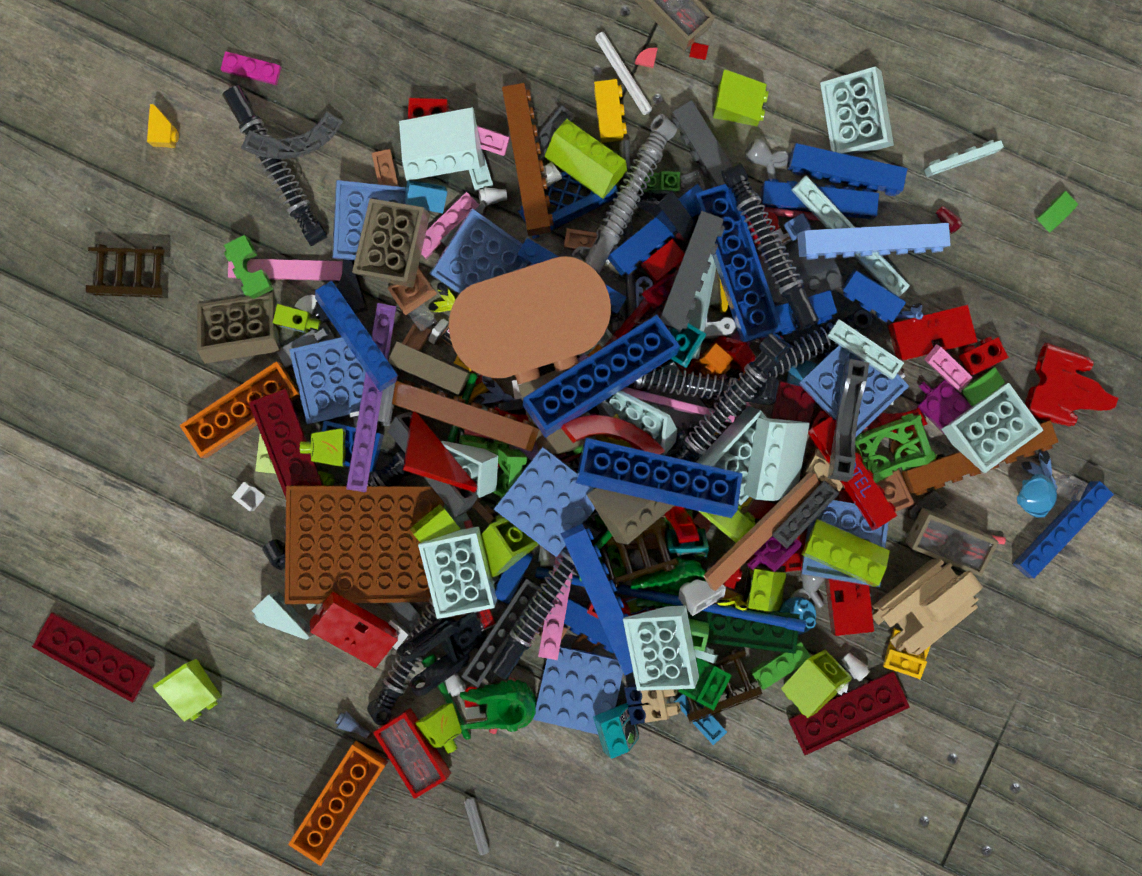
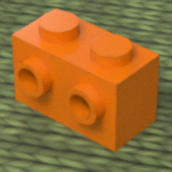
M714 344L701 354L693 366L698 370L699 374L701 373V376L709 374V377L716 375L719 378L731 368L729 364L733 358L719 345Z

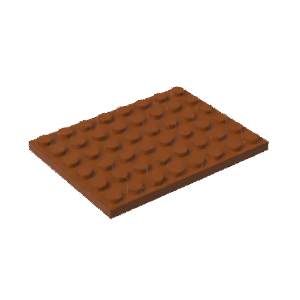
M286 485L285 604H323L332 591L352 603L429 602L431 593L418 546L420 542L413 535L410 528L439 504L444 508V502L431 486H367L366 492L348 490L346 489L347 486Z

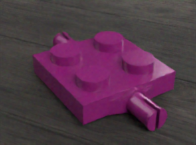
M943 380L933 389L925 381L918 386L926 395L917 408L943 434L944 432L941 430L943 427L972 407L946 380Z
M771 536L753 554L754 558L747 565L754 570L759 563H763L775 572L801 547L802 543L796 539L786 549L778 540Z

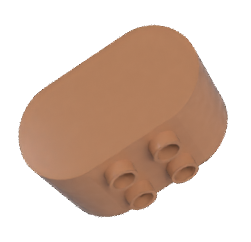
M573 257L553 258L475 283L464 289L456 298L450 312V339L461 361L476 373L491 378H507L515 375L518 384L526 383L541 377L538 367L553 363L556 372L578 364L576 355L585 353L594 347L607 329L611 314L610 297L602 278L590 265Z

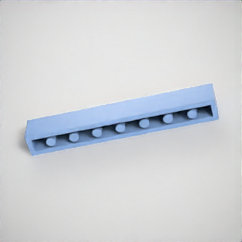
M949 223L805 230L797 234L799 257H806L807 260L818 259V256L823 255L825 259L836 258V255L843 254V258L854 257V254L859 253L861 257L872 256V253L878 252L879 256L889 255L890 252L896 251L897 255L907 254L911 250H914V254L925 253L929 249H931L932 253L942 252L943 248L950 246Z

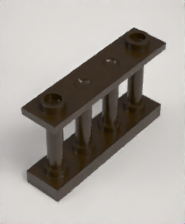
M95 244V247H88V251L97 254L95 282H93V285H86V293L93 296L168 298V290L160 285L162 257H170V253L164 250V247L153 246L152 249L107 248V245ZM105 255H116L115 278L112 286H105V283H103ZM124 255L135 256L134 279L131 287L122 284ZM143 256H154L153 280L150 287H143L141 284Z
M663 517L655 521L634 539V541H637L645 569L633 571L626 545L616 542L613 536L599 550L602 563H605L609 572L606 575L608 581L612 580L616 588L620 587V583L663 569L665 572L676 569L675 565H678L679 561L676 558L672 560L670 558L662 533L664 531L663 528L668 527ZM651 532L655 534L663 559V563L652 566L644 541L645 534ZM612 545L618 547L626 571V575L615 578L607 552L608 546Z
M733 650L729 652V656L716 660L715 663H709L725 671L723 665L734 661L745 687L744 693L737 695L729 681L725 688L726 699L718 701L714 710L708 707L701 709L695 700L686 696L690 706V713L687 714L690 724L763 695L760 686L755 688L752 685L741 659L746 656L745 650Z

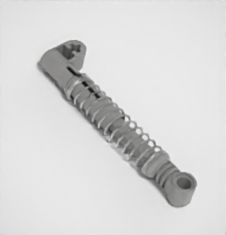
M663 114L656 116L651 122L650 129L652 131L645 144H642L639 148L640 153H637L640 160H633L637 166H630V169L634 172L626 173L630 180L623 179L627 185H621V191L616 193L618 197L613 199L615 203L610 205L611 211L606 212L608 216L603 218L604 224L598 228L597 238L592 248L581 246L576 248L571 257L582 260L590 265L598 274H600L613 246L620 241L619 235H622V229L627 227L626 222L630 221L629 216L633 215L632 209L637 207L636 202H640L639 196L644 194L643 189L647 188L646 183L650 182L649 177L653 176V170L657 168L656 163L661 161L663 156L662 149H664L667 141L676 134L677 126Z

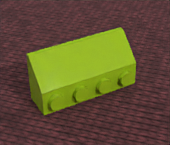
M568 119L554 132L545 153V158L602 199L627 172L626 160Z
M739 504L738 510L732 518L699 511L735 543L756 525V518L748 511L746 513L741 511V505Z
M816 519L801 555L876 587L880 585L887 568L890 550Z

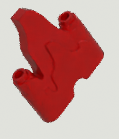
M1044 343L1035 367V372L1039 375L1040 382L1037 386L1029 389L1025 405L1034 418L1044 421L1051 420L1052 423L1070 427L1074 426L1078 419V416L1073 412L1074 410H1111L1116 407L1118 398L1107 393L1095 380L1076 373V370L1086 372L1092 369L1094 361L1090 357Z

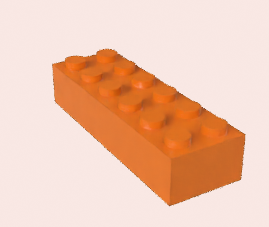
M276 361L179 426L199 457L208 458L257 425L248 402L287 389L293 402L300 397L299 389L282 363Z
M355 741L288 845L321 866L388 761L360 742Z

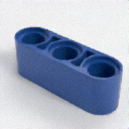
M526 554L508 570L503 572L495 588L498 600L508 605L510 604L533 554Z

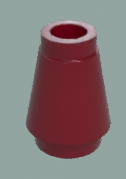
M942 206L935 212L941 223H949V232L951 234L962 227V219L945 206Z

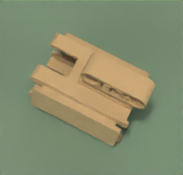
M931 559L872 606L875 609L872 613L873 619L878 625L885 620L889 627L898 623L902 631L890 641L898 651L906 648L905 650L908 653L919 655L978 608L974 603L979 599L973 596L983 586L970 570L961 575H956L951 569L953 566L951 563L941 568V565L944 564L942 559Z

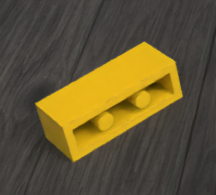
M617 79L594 82L600 143L621 141L624 134H627L626 122L622 123L621 117L624 115V105L620 104L619 97H622V87L618 85Z

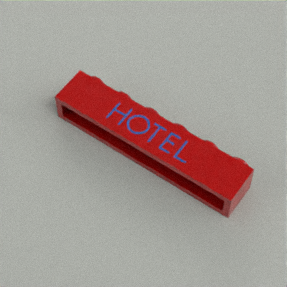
M832 417L808 431L809 436L828 464H830L836 420H833ZM856 452L853 478L847 482H840L871 529L875 530L897 516L895 513L896 509L891 502L887 501L884 496V490L881 486H877L873 480L872 472L865 468L862 463V457Z

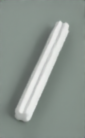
M600 32L595 36L599 46L642 114L650 113L652 107L606 34Z

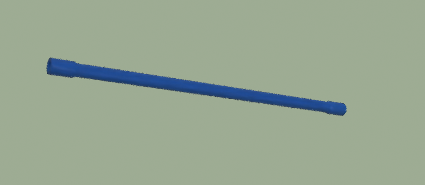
M537 567L535 578L544 580L545 577L552 578L549 571H553V569ZM572 575L571 584L584 587L580 577ZM619 584L620 587L616 588L617 591L614 592L676 606H684L679 600V596L642 588L631 589V586ZM716 603L702 610L785 627L786 629L804 632L806 625L805 620L785 618L751 610H739L736 607L718 605Z

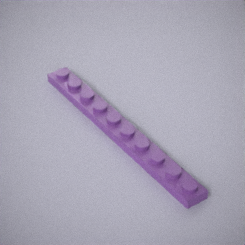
M377 303L372 339L388 361L396 306ZM367 373L365 374L346 488L360 492H366L383 392V390L379 392Z

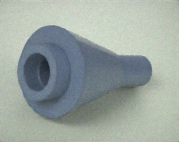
M347 711L344 714L340 713L335 721L337 729L357 733L366 739L370 734Z

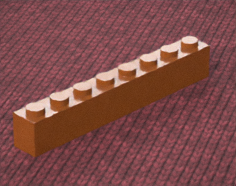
M524 83L503 86L502 91L528 236L551 233L550 226L554 225L552 214H548L547 208L550 207L549 196L544 195L547 184L546 179L541 178V172L544 171L542 160H538L537 154H541L539 142L535 143L534 136H538L536 124L532 125L531 119H534L533 107L528 106V101H531L530 90L525 89Z
M404 380L403 383L396 381L393 405L532 452L539 429L533 427V422L523 419L521 423L516 421L517 417L506 414L503 417L499 415L497 410L488 408V411L481 409L482 406L471 402L470 405L464 404L465 400L454 396L452 400L447 398L448 394L437 391L434 394L431 393L432 389L421 385L419 389L414 387L415 383Z
M1051 420L1039 423L1043 431L1001 462L1005 461L1006 464L1017 461L1016 457L1023 455L1025 458L1035 455L1034 451L1041 449V451L1052 449V445L1058 443V439ZM958 451L933 460L927 465L913 467L901 471L909 492L916 493L917 496L927 493V489L930 487H934V489L944 487L947 481L951 480L952 483L961 481L964 475L969 474L971 477L981 474V470ZM998 463L996 466H994L993 468H991L990 470L995 469V468H998V467H999V463Z

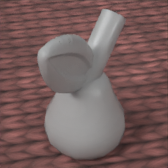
M761 139L753 140L745 150V158L748 162L766 166L769 179H777L774 167L785 166L788 164L791 156L786 151H777L772 154L766 143Z
M800 572L803 588L795 591L790 598L802 597L807 600L812 598L817 607L821 608L825 603L816 591L825 578L803 575Z

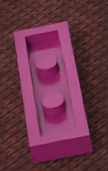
M225 51L220 70L225 73L277 85L282 67L277 64Z

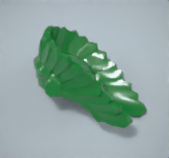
M674 557L673 559L676 558L679 561V564L675 565L676 569L667 572L663 569L638 577L631 582V589L648 587L647 590L679 596L680 588L685 583H691L694 580L706 581L703 576L706 571L703 570L702 565L697 561ZM642 598L636 599L637 607L646 606L650 608L654 606L657 609L660 606H676Z
M509 679L507 682L501 681L499 684L493 683L485 685L483 688L478 687L476 689H469L468 692H460V697L463 700L475 702L479 705H487V720L461 724L460 729L485 730L500 728L507 729L508 732H516L518 729L528 726L536 713L537 702L535 694L526 682H521L520 680L513 681Z

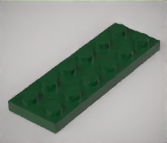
M747 608V610L800 619V614ZM687 610L689 619L710 623L708 643L796 654L798 631L706 611H700L692 616Z

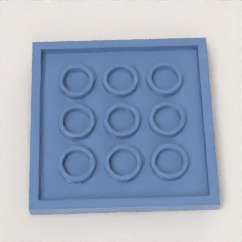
M337 180L335 186L332 258L355 260L369 199L405 204L406 187Z
M471 209L429 274L460 294L470 285L525 268L527 263L516 257L523 244L480 213Z
M840 345L799 382L802 388L833 420H836L844 364L849 359L863 361ZM869 365L867 382L858 415L856 436L909 387L898 374L891 380Z
M342 337L289 349L307 424L350 415V413L360 410L366 371Z
M542 447L495 506L494 510L557 557L566 546L560 533L582 524L594 511L595 507L588 498L587 493L595 487L577 484V472L546 448Z
M833 500L816 518L883 548L886 546L889 522L878 529L872 530L855 503ZM815 520L807 527L805 544L808 540ZM803 556L801 574L869 585Z
M560 646L558 660L548 658L546 660L533 720L598 734L593 716L613 709L616 706L623 676L618 660L608 656Z

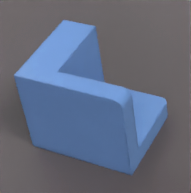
M804 212L783 224L792 241L798 238V233L813 229Z

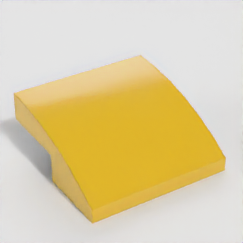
M894 628L891 639L902 630ZM890 641L883 667L921 680L927 664L926 657L930 646L919 655L908 653L905 650L906 648L898 651Z

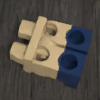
M636 683L629 684L624 688L627 705H631L628 707L631 725L667 720L681 712L680 703H671L669 697L677 695V689L637 691Z

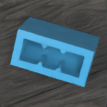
M407 180L405 204L424 207L427 211L443 213L447 196L445 186Z

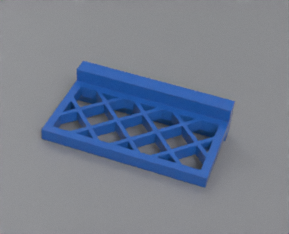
M565 171L560 173L562 177L560 180L566 181L564 190L554 188L555 183L547 187L549 190L547 196H549L550 204L557 206L556 212L551 213L554 225L550 226V229L553 230L613 201V199H617L618 195L616 193L618 189L616 185L604 199L592 191L590 195L584 197L579 194L581 188L586 186L579 181L572 180V176ZM569 183L579 185L576 194L567 191ZM552 191L562 194L559 202L550 200ZM565 195L574 197L572 204L566 205L562 203Z

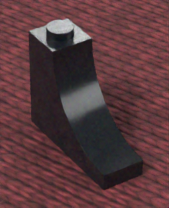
M647 190L640 197V202H636L638 208L646 210L660 220L676 239L688 240L692 237L696 223L673 191Z
M343 259V271L337 289L355 314L366 311L368 308L358 274L352 273L354 261ZM316 302L317 308H314L317 319H321L324 323L329 322L330 319L319 303Z

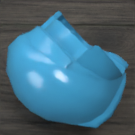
M1035 474L1029 480H1023L1022 489L1017 496V504L1034 517H1045L1055 505L1057 491L1049 478L1043 474Z

